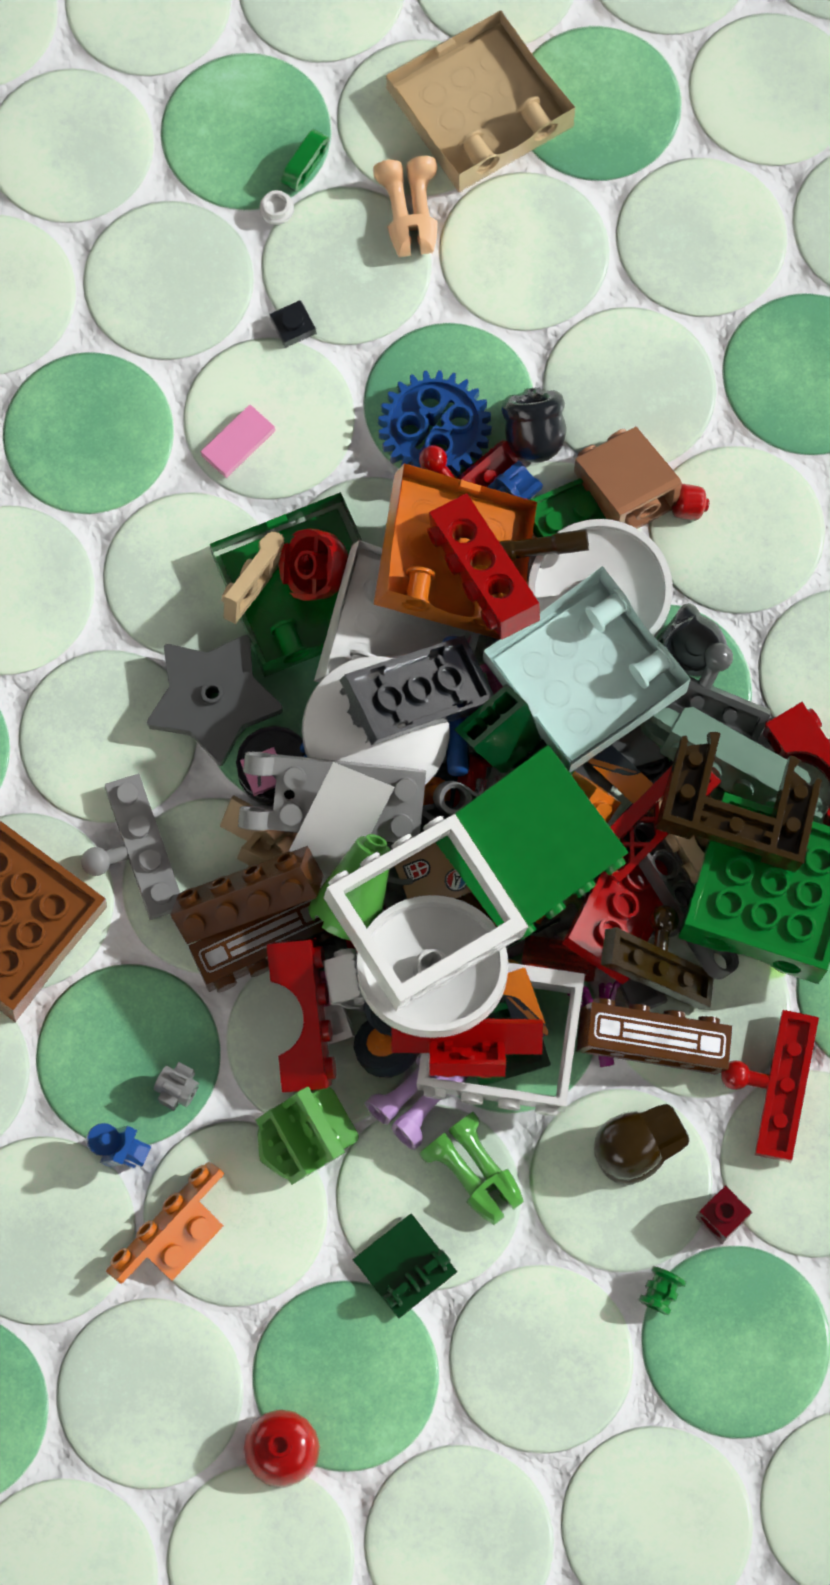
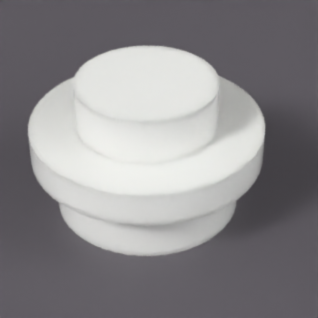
M275 190L267 193L260 202L262 218L274 225L286 223L294 213L293 200L282 191Z

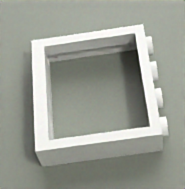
M455 814L445 820L442 816L431 820L423 827L424 832L415 837H412L411 834L403 836L391 846L393 850L382 856L379 852L374 853L360 863V869L351 874L343 871L328 881L330 886L326 889L325 901L395 1011L520 939L528 928L526 922ZM448 835L503 919L504 924L401 983L345 894Z
M508 963V973L520 968H526L533 988L570 994L556 1096L430 1078L429 1053H421L417 1090L424 1091L423 1096L433 1099H446V1094L461 1096V1102L473 1105H483V1100L498 1102L497 1107L506 1110L518 1111L520 1110V1105L535 1107V1113L547 1116H557L558 1111L565 1112L585 974Z

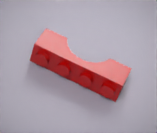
M800 702L765 724L762 734L776 754L785 759H788L791 755L798 758L801 762L816 767L824 774L830 784V738L828 739L821 730L822 722L812 708L808 710L804 703ZM830 808L822 821L827 826H830Z
M317 938L277 941L266 944L270 982L284 986L295 995L301 1005L304 1019L303 1029L297 1042L289 1050L278 1056L282 1093L297 1092L306 1087H309L310 1090L326 1089L332 1085V1079H336L337 1069L334 1056L329 1057L328 1042L333 1040L331 1021L325 1020L324 1005L329 1003V992L327 983H321L320 968H324L323 961L325 960L323 946L317 945Z

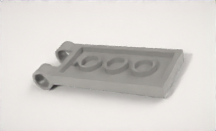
M246 752L244 773L257 776L276 775L273 809L256 806L240 807L238 827L247 830H277L298 833L332 763L335 762L395 787L371 834L382 837L386 842H396L408 834L415 837L420 834L426 770L263 752ZM286 790H292L295 793V797L287 799L284 793Z

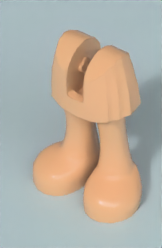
M419 156L411 159L407 164V176L413 205V214L408 215L403 185L404 173L401 162L397 160L378 162L373 167V175L376 181L386 188L390 197L393 222L388 226V231L398 256H411V237H409V231L414 230L418 231V236L416 237L421 255L432 254L436 243L437 221L429 215L427 186L437 172L436 159L431 156Z

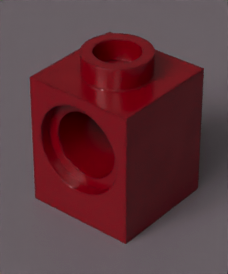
M725 1185L698 1212L696 1219L723 1244L750 1217L752 1211Z

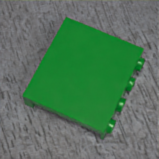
M549 744L455 813L528 926L523 937L517 940L518 942L536 930L533 923L545 915L550 920L564 910L566 905L563 901L573 893L580 898L595 887L596 883L593 879L600 873L605 871L609 876L625 865L626 861L623 859V856L629 853ZM447 835L436 841L437 846L497 927L504 924L503 919L449 836Z

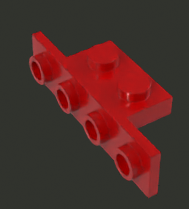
M484 1019L476 1026L459 1034L436 1038L414 1036L392 1027L391 1053H429V1076L447 1078L454 1076L505 1077V1054H542L543 1019Z

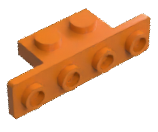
M211 1162L197 1167L190 1174L188 1183L181 1191L172 1194L166 1199L162 1206L163 1210L153 1220L147 1221L139 1228L135 1240L127 1248H122L112 1257L106 1272L118 1283L122 1284L148 1258L165 1276L173 1281L224 1226L200 1202L209 1190L223 1177L224 1172Z

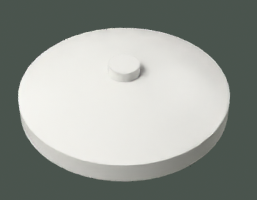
M592 519L577 522L560 530L558 533L587 529L589 551L536 556L531 568L528 586L540 603V612L603 566L627 596L635 613L654 637L657 636L665 624L673 595L670 568L658 546L646 534L635 527L608 519Z
M380 656L358 658L337 667L325 676L312 692L303 715L302 738L307 758L426 770V785L436 774L445 757L449 742V722L430 725L371 746L370 742L365 743L367 735L364 729L353 725L352 718L347 713L350 705L347 695L342 696L340 694V690L343 688L340 679L345 674L393 658ZM378 671L370 674L368 677L373 679L380 675ZM405 723L397 725L398 729L406 726Z
M430 895L414 897L396 903L382 912L370 924L367 930L401 983L492 931L496 926L484 913L464 901L446 896ZM506 947L410 1004L395 1011L360 954L358 953L359 987L371 1010L391 1027L419 1037L436 1038L452 1036L476 1026L497 1006L507 982L508 955Z

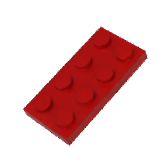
M629 853L623 856L626 864L618 869L619 872L629 863ZM656 860L655 865L658 871L663 875H667L666 866L661 861ZM638 865L619 884L608 876L605 871L596 876L594 880L596 886L588 891L562 942L563 945L622 985L630 978L601 965L605 929L617 927L648 942L653 932L649 923L650 914L653 909L663 905Z

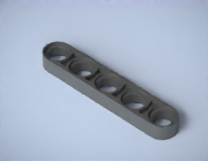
M638 823L634 827V842H641L637 838L636 829L645 833L648 842L655 837L654 823ZM629 833L624 837V842H629ZM664 839L638 866L662 904L672 907L677 912L679 917L677 927L680 931L694 884ZM634 848V857L643 848ZM656 860L661 861L666 866L667 875H663L658 871L655 865ZM675 891H679L685 896L687 906H683L677 901ZM686 941L703 969L712 978L723 979L738 968L739 957L737 953L716 951ZM715 953L720 954L724 958L726 969L716 963Z

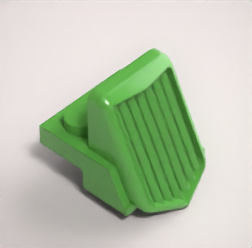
M306 1087L255 1120L259 1126L257 1135L260 1161L279 1176L288 1179L291 1185L318 1171L344 1154V1149L353 1145L359 1139L358 1132L331 1087L320 1089L313 1094L309 1087Z

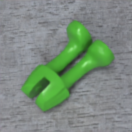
M471 1112L452 1126L448 1132L468 1152L486 1180L482 1182L459 1155L446 1133L435 1139L419 1155L427 1163L439 1161L445 1164L455 1174L470 1195L466 1201L470 1207L485 1220L495 1225L505 1216L495 1199L493 1200L489 1194L492 1191L497 1190L500 1194L499 1196L513 1210L524 1203V1200L510 1170H501L484 1149L477 1134V1128L480 1125L479 1117L474 1112Z

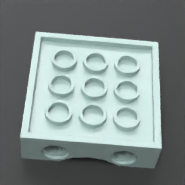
M603 566L540 612V621L503 640L500 639L485 649L483 654V661L501 685L504 687L507 684L527 702L539 735L547 745L549 744L569 773L684 695L690 682L689 676L668 649L644 626L627 596Z

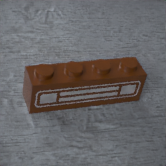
M311 900L201 939L188 945L208 992L216 989L220 993L234 987L237 984L236 980L250 974L251 977H256L269 970L266 944L277 941L317 938V945L324 946L332 942L337 936L322 928L324 921L317 915L314 920L310 917L308 908Z
M595 998L593 1002L580 1008L576 1052L714 1075L729 1069L732 1025L720 1024V1019L717 1017L700 1016L698 1020L685 1018L686 1013L682 1011L665 1010L663 1014L650 1012L651 1007L641 1004H630L628 1008L615 1006L614 1000Z

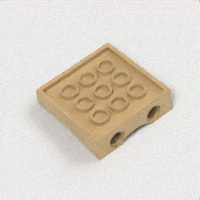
M501 10L386 75V89L459 193L574 126L575 106L538 63Z

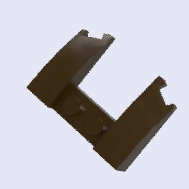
M716 731L709 732L706 744L688 746L687 735L682 736L668 777L655 829L689 840L693 835L759 855L761 856L760 862L795 873L804 863L822 780L818 777L812 785L807 783L794 771L801 761L790 755L784 769L772 816L769 817L706 797L721 733Z

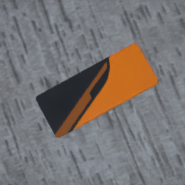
M612 744L588 760L598 772L633 804L653 785Z
M526 968L509 972L503 995L511 1018L543 1019V1037L547 1036L549 1033Z

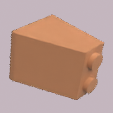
M637 426L628 431L626 429L616 431L604 444L598 447L595 445L588 446L580 451L577 458H575L574 473L578 479L581 478L583 480L582 485L585 490L590 491L608 520L623 522L638 529L672 511L673 506L677 504L682 481Z

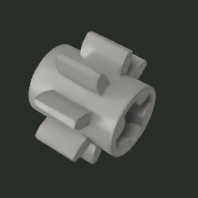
M178 1062L175 1069L166 1065L158 1076L153 1090L160 1093L158 1097L159 1103L172 1110L176 1109L178 1103L187 1107L194 1098L200 1084L192 1079L195 1075L194 1070Z

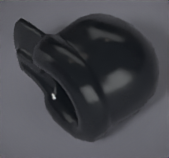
M540 387L526 388L524 392L510 395L503 400L501 412L504 419H506V440L511 450L520 459L530 463L545 462L557 455L562 448L566 437V424L563 417L565 402L561 393L555 390L548 391Z
M690 603L680 607L677 614L657 638L668 649L686 674L696 679H700L706 667L704 661L706 649L714 643L727 645L725 636L719 626L714 621L700 615L697 607Z

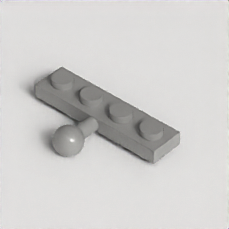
M140 774L106 783L105 791L124 845L107 851L99 847L89 848L82 856V867L89 875L100 876L109 869L111 864L129 859L149 920L169 915L180 891Z

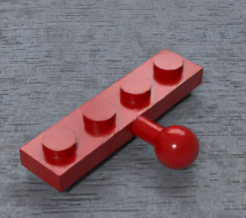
M501 440L458 476L457 479L488 487L495 481L497 476L503 474L520 459L511 450L508 442ZM431 445L422 450L419 456V463L422 469L455 478L446 466L447 455L441 447Z
M782 1010L770 1074L750 1071L745 1063L738 1060L730 1061L729 1069L721 1072L722 1082L732 1090L742 1089L746 1085L767 1089L754 1153L756 1156L791 1163L793 1160L819 1017Z

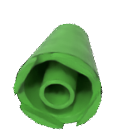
M374 834L357 838L321 886L317 898L311 900L308 908L310 917L314 920L317 915L324 921L322 928L327 932L350 940L324 899L326 889L330 886L328 881L343 871L351 874L360 869V863L374 853L379 852L382 856L391 851L385 839ZM389 869L345 894L366 928L383 912Z

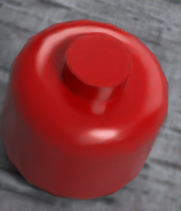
M682 484L677 504L671 509L673 515L682 519L699 520L709 508V499L706 497L704 488Z

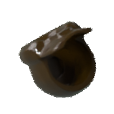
M663 1104L642 1113L638 1111L625 1112L610 1118L601 1125L595 1135L594 1155L599 1167L608 1178L618 1184L632 1185L654 1175L665 1160L683 1150L689 1143V1135L674 1108L668 1104Z

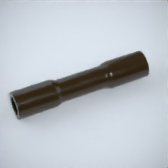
M587 529L517 541H499L512 561L518 558L547 554L560 555L589 551Z

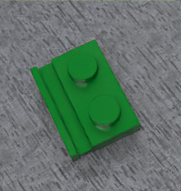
M581 478L530 499L537 502L533 533L537 538L551 536L577 522L606 519L590 491L585 490Z

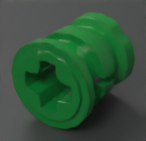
M652 1266L651 1271L654 1277L652 1280L647 1281L645 1285L647 1291L645 1295H640L638 1301L652 1310L669 1315L671 1312L669 1305L671 1301L675 1302L678 1297V1293H676L677 1288L685 1287L686 1282L670 1271Z

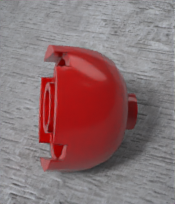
M317 529L296 531L292 534L295 537L291 540L290 544H284L281 549L279 571L283 584L289 585L290 589L294 592L290 594L294 598L303 601H316L332 597L340 589L349 553L345 545L334 534Z
M279 1409L263 1414L252 1423L245 1436L243 1451L247 1466L257 1479L269 1486L285 1488L298 1484L312 1473L318 1462L320 1445L316 1430L305 1417L295 1411Z

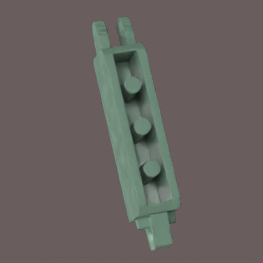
M665 707L642 723L640 729H642L643 735L661 745L662 748L659 753L674 761L682 736L687 735L688 746L706 744L709 732L716 731L721 733L712 772L721 780L718 786L735 796L774 808L787 759L694 707L684 708L681 714L669 707ZM797 766L794 771L807 783H810L811 778L808 772ZM819 797L813 819L817 823H819L828 807V803Z

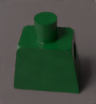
M507 684L454 729L462 739L500 773H506L511 768L516 769L523 764V761L531 758L529 752L541 740L529 705Z

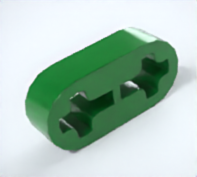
M315 129L311 130L285 167L281 183L295 191H299L326 153L330 138Z

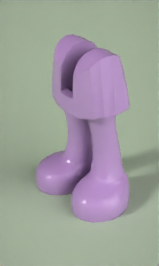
M421 1056L416 1059L418 1067L399 1087L385 1095H371L365 1102L369 1112L381 1123L388 1125L395 1118L404 1103L418 1091L417 1079ZM431 1076L430 1078L464 1083L468 1076H454L450 1078ZM422 1095L406 1113L392 1124L394 1134L403 1144L412 1150L417 1149L422 1144L421 1125L423 1120L441 1099L428 1098Z

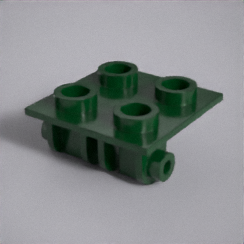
M412 1213L352 1259L398 1319L458 1272L451 1264L447 1254L442 1249H439Z

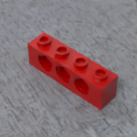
M467 493L429 512L430 527L427 528V533L431 542L436 548L442 547L446 554L444 557L449 570L453 575H460L464 581L462 586L466 596L472 603L477 601L482 609L480 611L481 617L490 631L495 629L501 640L540 621L539 601ZM461 538L469 539V541L464 543L458 542L456 540ZM480 565L488 567L484 570L474 569L476 566ZM495 593L506 594V596L502 598H496L492 595Z

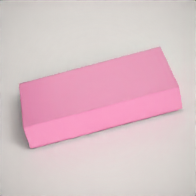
M249 405L201 451V456L227 478L275 432V426L253 406Z

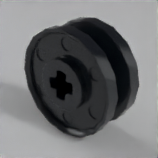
M269 726L259 728L246 737L238 749L236 767L239 784L248 797L261 805L273 807L275 788L256 796L253 795L240 760L245 759V753L263 752L274 747L277 755L304 757L306 753H302L299 748L303 743L300 735L289 728ZM286 790L284 796L287 799H292L295 797V793L292 790Z

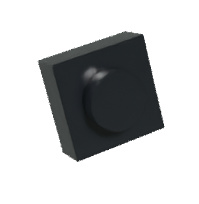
M301 300L270 313V320L285 348L316 334V328Z

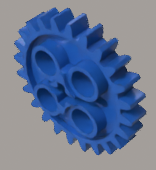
M425 370L423 372V380L418 381L411 374L409 386L400 381L397 383L399 394L391 391L388 392V400L391 404H381V412L384 415L378 417V425L383 427L379 430V439L386 440L383 443V451H393L390 455V462L392 464L402 460L401 466L405 463L421 468L419 456L422 450L431 445L442 444L448 448L445 451L447 455L446 466L458 477L460 476L461 465L468 469L473 465L471 457L479 460L482 457L480 448H488L489 439L485 436L491 435L492 426L486 423L491 421V412L484 411L487 408L486 399L477 400L479 397L478 388L467 391L469 386L468 379L457 384L456 373H452L448 380H445L441 370H438L435 379H431L429 373ZM426 399H435L439 404L435 407H426L422 402ZM448 403H454V405H452L446 412H444V408L448 405ZM462 417L468 423L464 426H455L450 421L454 418ZM440 418H441V427L436 425V424L439 422ZM413 425L419 431L414 434H406L402 429L405 426ZM429 425L434 426V427L432 428V430L430 431V433H429ZM423 440H425V444L423 445V447L421 449H416V446H418L423 442Z

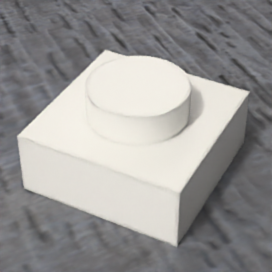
M337 1005L324 1007L325 1020L331 1021L333 1040L328 1042V1045L355 1036L346 1008Z

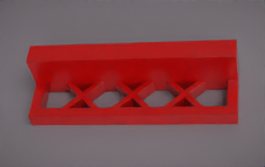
M671 767L610 827L620 841L629 833V842H621L625 848H629V863L620 872L617 870L609 875L617 884L669 835V833L655 829L659 814V802L663 799ZM711 772L706 797L721 783V780L713 772ZM654 808V817H645ZM638 823H654L655 837L650 842H634V827ZM634 848H643L634 857Z

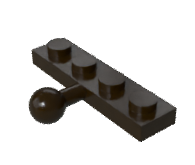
M661 905L653 909L650 914L649 923L655 931L654 945L617 927L605 929L601 959L602 966L695 1008H711L714 978L709 976L703 967L668 952L670 933L677 928L679 923L678 914L672 907Z

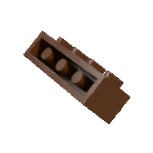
M305 846L292 852L283 853L265 862L251 865L246 869L227 876H221L211 882L184 890L178 894L170 916L188 945L317 898L324 875L309 847Z

